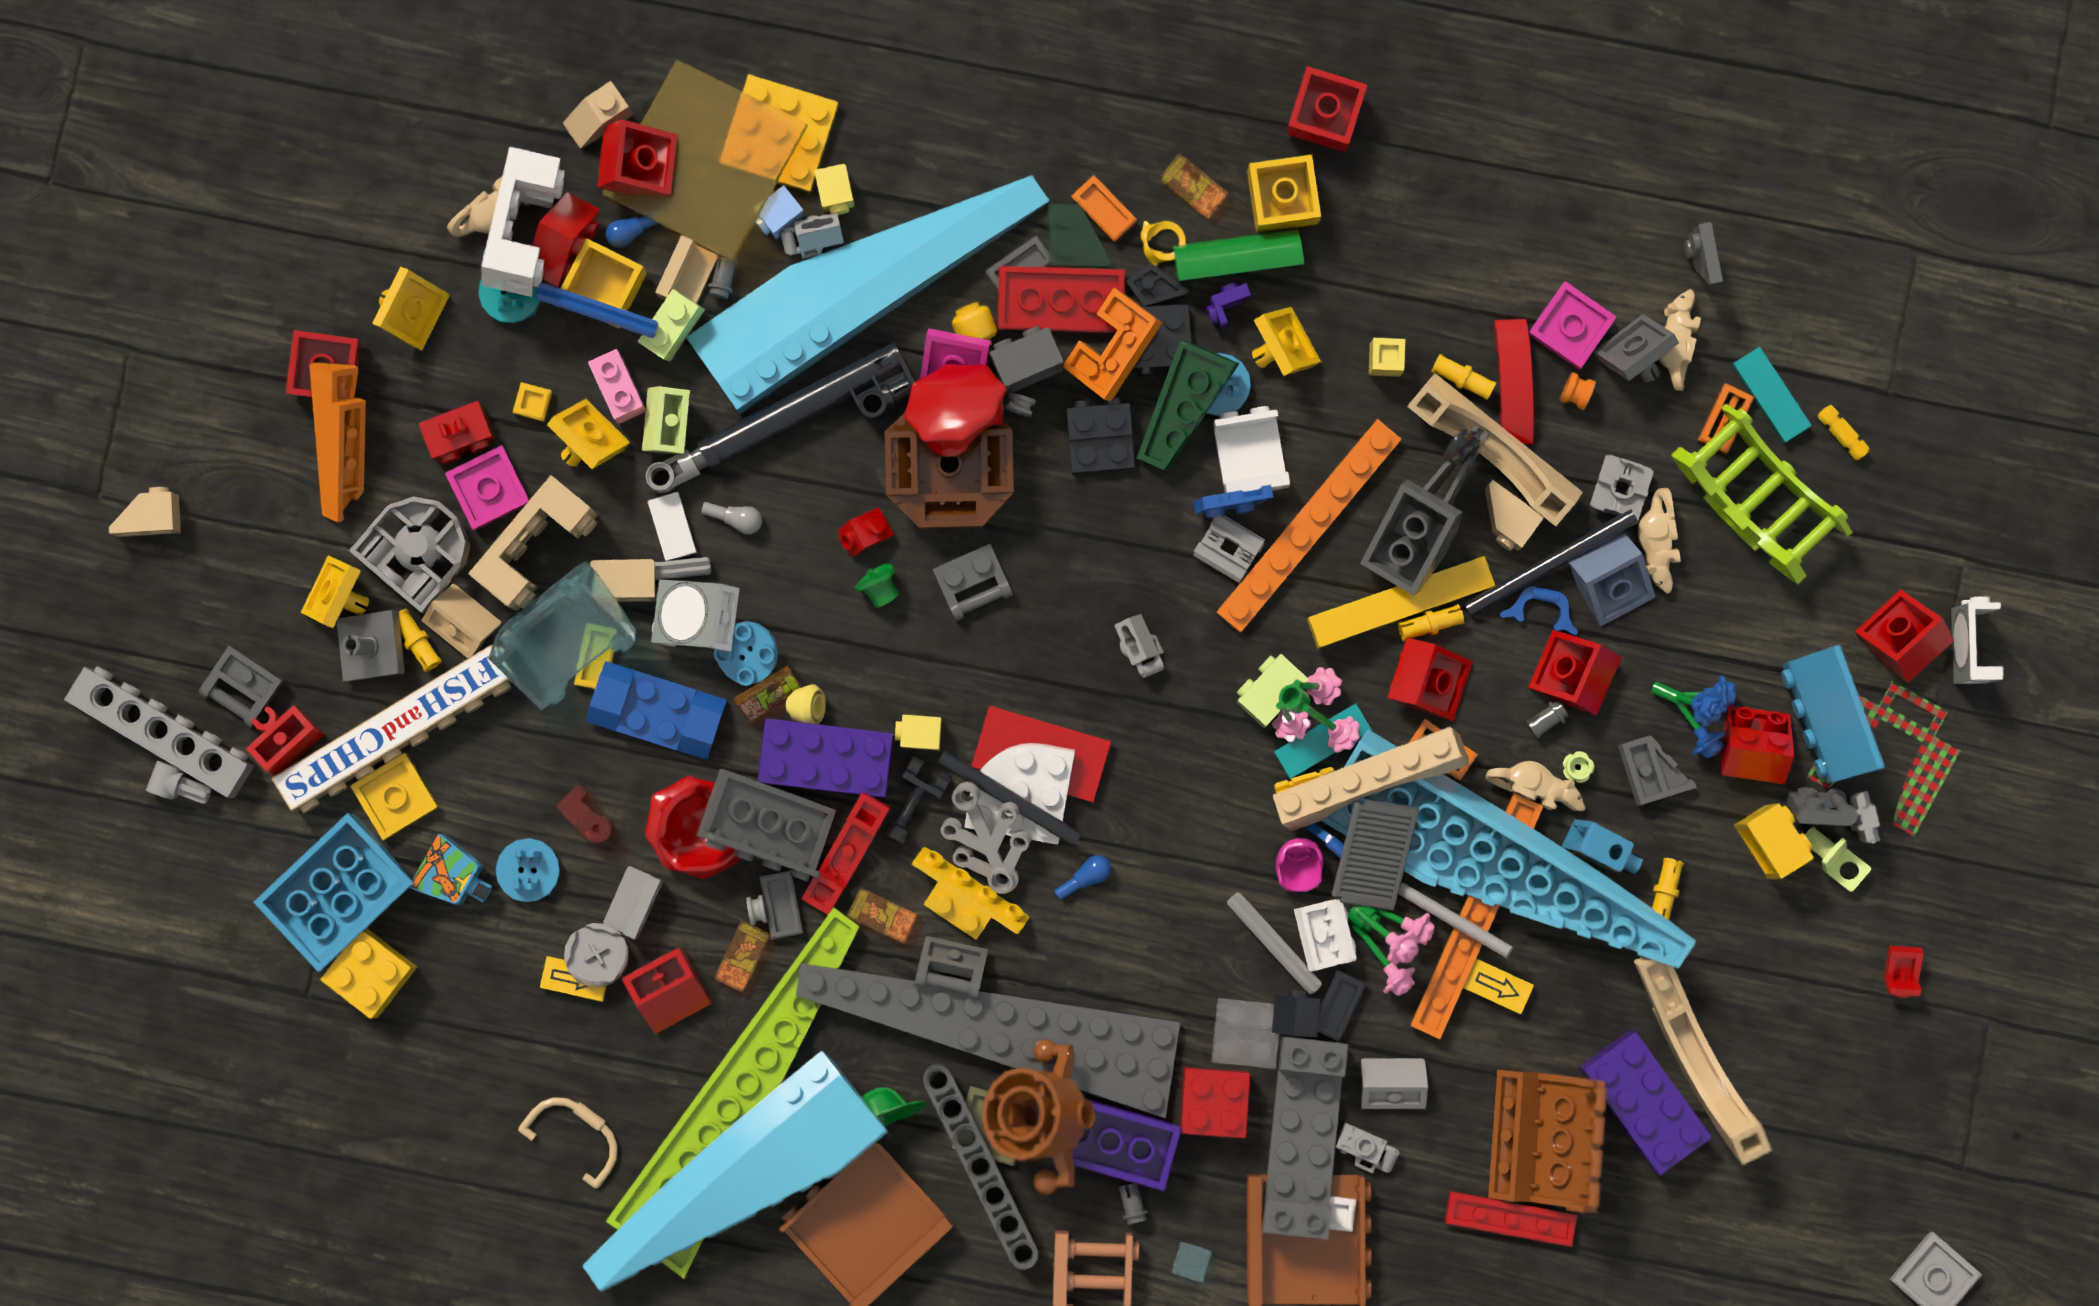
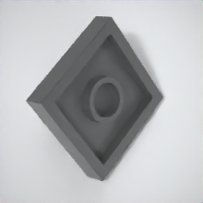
M1642 314L1593 352L1599 362L1628 381L1640 374L1643 382H1651L1655 380L1651 374L1652 371L1657 378L1661 374L1655 361L1679 344V341L1673 332Z
M398 610L337 619L343 682L405 674Z

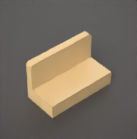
M681 235L656 289L657 296L666 300L672 289L697 304L717 262V254L695 245L692 239Z
M592 560L590 563L591 599L594 602L656 601L658 589L655 586L654 560Z
M455 584L449 586L431 602L422 619L423 623L467 658L477 654L486 638L497 630L501 624L499 619Z

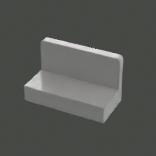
M627 867L603 923L617 929L625 936L638 939L664 880L634 867Z
M1364 1058L1361 1060L1362 1109H1426L1428 1083L1424 1059Z

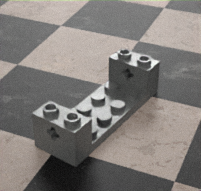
M1281 1037L1262 1217L1263 1232L1328 1240L1331 1215L1329 1201L1342 1077H1345L1348 1044Z

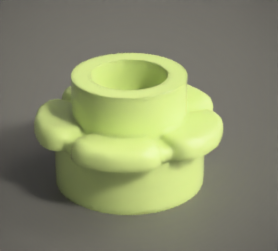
M1577 751L1573 755H1567L1563 761L1565 777L1568 780H1576L1577 783L1587 781L1589 775L1594 771L1593 761L1588 758L1586 753ZM1576 764L1581 766L1580 770L1575 769Z

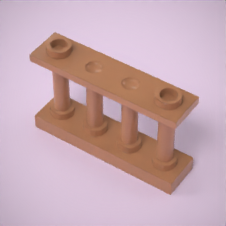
M1055 1231L1053 1306H1072V1304H1066L1067 1291H1073V1288L1124 1290L1123 1306H1131L1132 1261H1138L1139 1241H1133L1132 1233H1126L1125 1244L1075 1242V1239H1068V1231ZM1074 1255L1125 1257L1124 1276L1073 1275L1072 1271H1067L1068 1259H1074Z

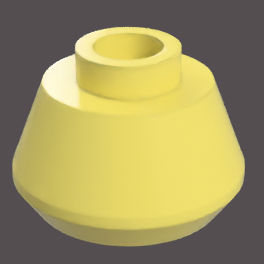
M811 684L796 689L788 696L786 711L790 714L792 720L808 724H819L825 714L826 701L823 691L817 685Z

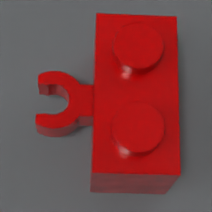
M479 401L419 423L431 458L436 462L442 461V464H449L459 460V454L469 450L472 453L486 450L490 447L489 443L496 440L484 406Z
M294 705L280 718L276 711L266 707L264 710L270 716L266 724H262L256 718L252 720L253 725L263 733L246 750L266 772L273 776L288 769L325 735L304 711Z

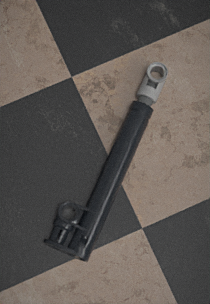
M893 342L712 434V437H707L697 442L699 448L691 452L687 449L684 451V454H677L663 462L653 463L646 471V481L655 492L659 494L670 493L676 486L700 475L699 470L709 466L710 470L721 466V463H727L852 398L865 419L879 421L886 414L898 409L899 404L909 400L911 387L915 381L897 346ZM870 398H877L882 402V406L879 411L870 413L864 408L866 401ZM664 470L669 472V481L665 485L657 486L654 484V476L658 471Z

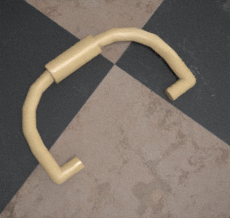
M553 1097L540 1102L530 1111L518 1129L520 1133L531 1141L536 1137V1134L528 1129V1127L544 1109L554 1105L566 1106L572 1109L574 1114L597 1131L600 1130L606 1136L610 1152L605 1167L596 1179L588 1173L582 1178L593 1188L598 1189L612 1171L617 1160L618 1145L613 1132L606 1126V1121L581 1102L578 1104L568 1098Z

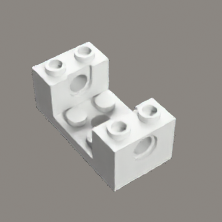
M509 147L482 263V286L532 297L534 287L538 288L542 282L544 260L539 259L540 248L511 242L513 221H510V219L516 220L519 201L552 208L554 198H561L565 171L560 170V158Z

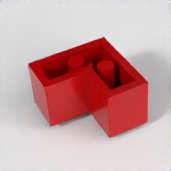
M568 192L539 222L532 244L533 247L540 248L539 259L544 260L542 279L556 287H559L566 279L586 238L592 240L600 226V223L596 222L600 209Z

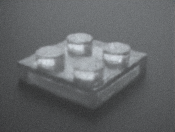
M1218 998L1211 1062L1276 1069L1279 1034L1272 1033L1274 1004Z

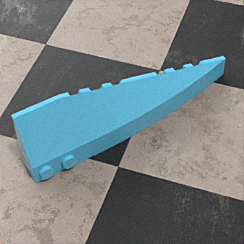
M821 1051L678 1172L583 1265V1268L602 1292L638 1274L639 1270L651 1264L656 1265L666 1260L665 1257L679 1250L684 1251L694 1246L695 1242L705 1237L710 1238L756 1215L757 1211L769 1205L774 1206L784 1201L783 1198L797 1191L802 1192L812 1187L813 1183L825 1177L828 1179L838 1174L888 1131L837 1064Z

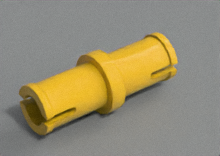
M1441 354L1431 372L1455 383L1456 388L1461 390L1463 387L1488 400L1496 385V382L1472 371L1471 366L1466 365L1464 367Z
M1459 604L1436 612L1429 610L1424 612L1423 616L1403 622L1400 621L1398 622V630L1400 636H1402L1401 639L1405 642L1406 638L1412 639L1425 634L1433 636L1438 634L1439 630L1464 624V616Z
M408 609L399 611L400 632L405 640L403 645L407 650L413 652L423 667L424 672L434 669L442 660L428 642V634L426 631L420 630Z
M1664 858L1658 885H1654L1653 892L1656 894L1652 909L1669 921L1674 898L1679 896L1680 891L1677 890L1684 862H1676L1675 859Z

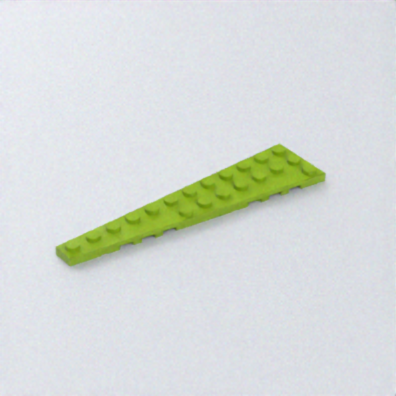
M832 909L606 1222L618 1230L698 1154L782 1084L821 1003L796 995L801 963L839 969L860 927L837 909ZM704 1238L695 1242L694 1246L684 1251L679 1250L665 1257L666 1260L662 1261V1263L684 1278Z

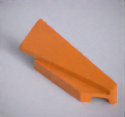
M311 363L310 377L322 515L333 521L342 522L345 507L351 499L358 500L364 492L366 401L354 398L358 376L357 366Z

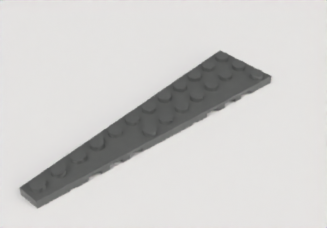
M801 963L796 990L797 996L1016 1069L1027 1068L1053 1072L1058 1057L1050 1064L1039 1063L1033 1054L1035 1044L1040 1040L1050 1039L1056 1045H1072L1074 1065L1071 1080L1076 1083L1079 1090L1166 1118L1180 1022L979 991L978 998L973 999L968 998V994L928 985H924V988L914 986L915 981Z

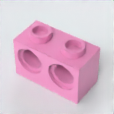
M617 349L588 362L610 412L618 424L646 412V407L629 370Z

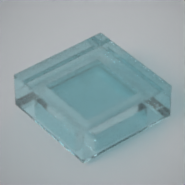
M1180 1241L1171 1273L1203 1282L1212 1251Z

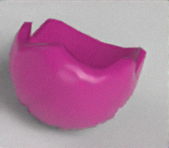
M1306 838L1292 839L1282 845L1275 863L1279 884L1286 891L1307 892L1318 887L1322 882V868L1324 865L1323 854L1318 845Z

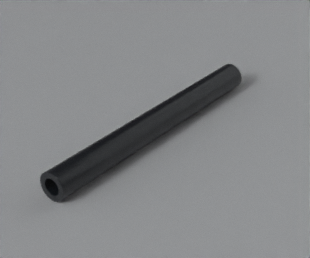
M947 750L942 754L937 763L963 780L975 784L978 789L1003 804L1006 802L1016 804L1019 808V814L1074 847L1079 840L1081 832Z

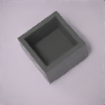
M1040 326L1033 327L1023 332L1024 337L1012 342L1011 338L993 346L995 350L990 352V361L997 378L1006 387L1005 396L1063 372L1064 361L1049 327L1041 329Z

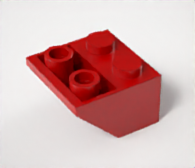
M1728 705L1723 728L1726 734L1722 737V742L1725 746L1721 748L1720 752L1722 775L1785 784L1794 759L1790 714Z
M683 947L669 952L622 978L636 1007L655 1034L712 1004Z

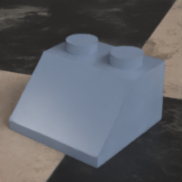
M1625 533L1569 562L1576 585L1600 627L1655 598L1643 555Z

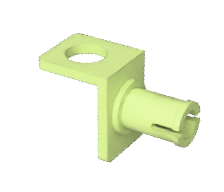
M1814 826L1805 834L1812 845V850L1823 858L1822 870L1849 892H1853L1870 873L1871 867L1847 849V841L1844 838H1841L1837 843H1833ZM1847 862L1856 864L1859 869L1857 877L1851 880L1845 879L1840 875V867Z

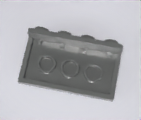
M720 769L697 836L707 839L705 845L723 852L725 846L736 849L734 856L751 862L753 857L756 856L764 859L762 866L780 871L781 867L784 866L791 869V876L808 881L809 876L816 878L820 876L821 872L817 871L816 867L836 810L733 772Z

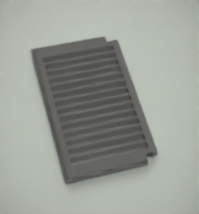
M1364 799L1363 804L1354 803L1332 896H1340L1341 903L1394 911L1419 807Z

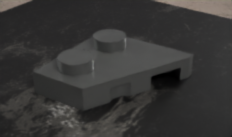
M1712 223L1698 224L1687 236V240L1684 241L1685 255L1687 259H1691L1693 268L1709 285L1722 283L1723 279Z
M1651 735L1618 745L1637 806L1697 788L1694 781L1686 778L1676 767L1678 764L1670 755H1666L1662 751L1661 746Z

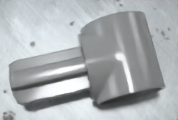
M157 760L146 791L171 800L182 796L201 804H206L211 796L212 788L186 778V772L174 765Z

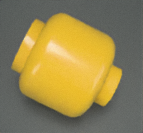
M975 302L955 311L956 316L951 322L955 334L990 340L997 334L996 323L987 306H980L978 302Z

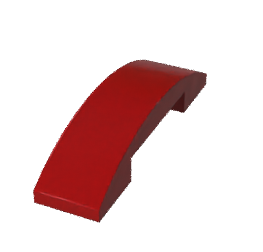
M1495 320L1496 352H1498L1501 408L1499 423L1501 427L1522 444L1532 445L1534 424L1533 381L1527 320Z
M865 792L861 793L846 819L845 825L818 870L821 872L819 878L813 877L801 898L802 900L829 915L871 845L890 807Z

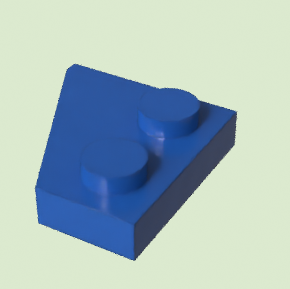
M1272 485L1261 486V488L1243 492V490L1202 497L1193 502L1195 514L1206 513V518H1213L1225 515L1224 510L1236 509V514L1255 511L1254 506L1273 498Z

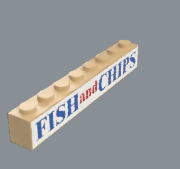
M490 645L271 779L291 811L299 812L301 810L303 814L316 808L320 804L318 799L326 794H329L330 797L337 795L347 788L345 783L354 777L357 780H361L375 771L372 766L382 760L385 764L400 756L402 754L400 749L410 743L412 747L421 744L429 738L427 733L436 727L440 730L449 727L457 721L455 716L465 710L468 714L477 710L484 704L482 699L492 693L494 697H497L511 688L509 683L514 681L515 677L498 649Z

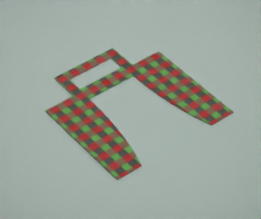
M1892 681L1880 705L1871 702L1859 694L1858 696L1872 734L1880 720H1883L1922 742L1905 779L1893 821L1894 826L1915 836L1960 750L1935 737L1948 711ZM1897 694L1935 715L1929 729L1889 708L1894 696ZM1814 765L1807 778L1827 789L1835 783H1825L1824 778L1820 779Z

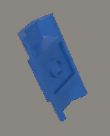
M605 661L589 706L586 722L708 760L727 700Z

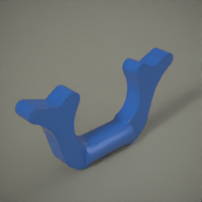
M1537 586L1527 587L1522 590L1512 607L1500 612V617L1502 618L1514 617L1518 622H1522L1524 620L1523 607L1528 599L1553 603L1558 606L1560 611L1559 619L1553 626V629L1555 631L1564 629L1571 635L1578 633L1569 618L1568 599L1564 594Z
M1316 824L1305 827L1321 842H1325V845L1341 859L1344 847L1342 842Z

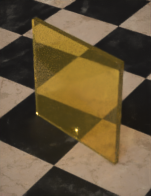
M676 60L641 125L677 134L671 195H624L604 190L602 194L734 261L769 196L773 194V189L804 135L808 124Z

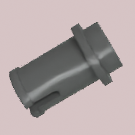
M724 257L717 258L713 282L708 285L711 296L728 299L729 294H732L733 290L730 287L735 267L737 266L736 261Z
M1558 700L1554 703L1549 702L1548 708L1526 722L1537 738L1541 737L1542 734L1559 722L1565 723L1564 719L1569 716Z
M1138 1183L1118 1187L1126 1214L1123 1216V1219H1127L1128 1225L1145 1221V1214L1148 1211L1143 1208Z

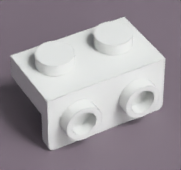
M1340 899L1294 909L1309 972L1356 961V945L1351 937L1347 922L1348 912L1343 903L1340 902Z

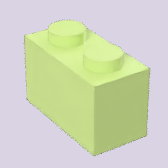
M672 289L653 320L659 323L655 337L650 338L641 335L637 342L662 359L670 362L705 309L680 292Z
M660 386L648 388L642 451L684 454L690 390Z
M1282 654L1276 659L1270 656L1258 669L1263 674L1255 682L1249 678L1237 691L1241 697L1236 703L1264 728L1281 711L1276 707V704L1279 702L1281 689L1286 685L1293 684L1296 679L1302 682L1309 680Z

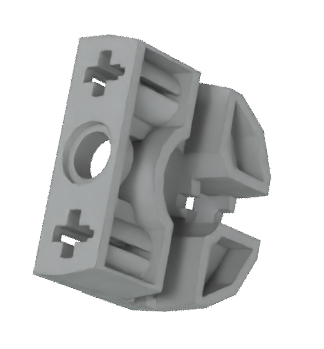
M410 497L389 504L349 551L424 614L431 602L449 585L453 576L457 575L467 564L471 544L461 520L442 503L435 500ZM443 511L451 520L439 533L430 524ZM392 512L407 524L397 533L395 538L381 527V524L384 522L383 520ZM410 528L414 530L421 529L420 532L410 533ZM442 555L453 564V567L443 578L431 569L435 565L433 563L437 559L439 560ZM395 556L404 568L413 572L406 581L387 566ZM412 557H422L425 563L412 565Z

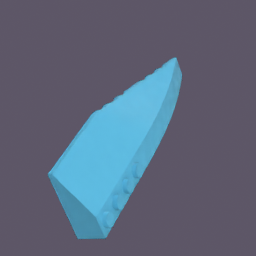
M1029 176L791 265L686 338L738 413L742 414L1050 201L1035 179Z
M1368 729L1357 744L1345 767L1397 748V746ZM1445 775L1407 782L1355 801L1363 804L1364 799L1420 808L1404 871L1425 884L1434 887L1439 885L1451 889L1450 892L1461 896L1466 894L1481 899L1482 903L1491 906L1496 904L1510 909L1512 913L1560 929L1565 927L1577 931L1578 935L1587 938L1592 936L1607 941L1609 945L1620 949L1625 947L1637 951L1640 956L1676 968L1681 966L1696 940L1578 857ZM1355 802L1330 814L1322 822L1347 835Z

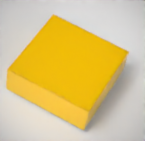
M521 382L513 413L545 422L553 391Z

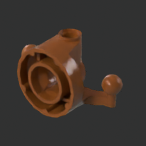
M1043 1039L1034 1046V1058L1041 1064H1050L1058 1057L1054 1071L1045 1072L1018 1068L1005 1072L993 1082L985 1097L982 1119L985 1134L993 1148L1005 1157L1028 1161L1043 1157L1054 1158L1058 1176L1050 1169H1043L1038 1171L1034 1177L1035 1189L1041 1194L1048 1195L1055 1192L1058 1187H1072L1074 1185V1164L1071 1151L1076 1148L1084 1133V1129H1091L1094 1125L1095 1109L1091 1101L1084 1100L1076 1083L1071 1080L1074 1065L1073 1046L1056 1045L1050 1039ZM1035 1107H1040V1119L1036 1126L1037 1114Z

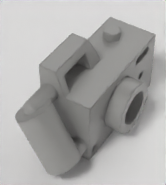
M837 212L822 216H809L805 220L794 222L795 226L784 228L780 232L785 254L794 255L801 253L802 259L821 255L823 247L844 243ZM794 232H796L799 247H796Z
M1141 614L1114 625L1121 639L1120 649L1122 653L1129 657L1132 666L1136 665L1143 678L1164 669L1160 654L1164 652L1157 636L1150 634ZM1154 657L1153 661L1142 665V662Z
M1344 1123L1335 1147L1341 1149V1153L1346 1154L1348 1152L1355 1155V1166L1373 1173L1375 1168L1384 1172H1391L1399 1155V1151L1387 1145L1386 1140L1347 1123ZM1383 1151H1386V1153H1385V1155H1384V1157H1383V1159H1382V1161H1381V1163H1380L1379 1160H1380V1158H1381V1155H1382ZM1361 1159L1373 1163L1371 1169L1359 1164Z

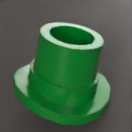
M883 564L874 569H869L867 571L868 574L854 587L856 592L863 590L876 608L886 605L899 595L892 582L891 576L895 570L891 564Z

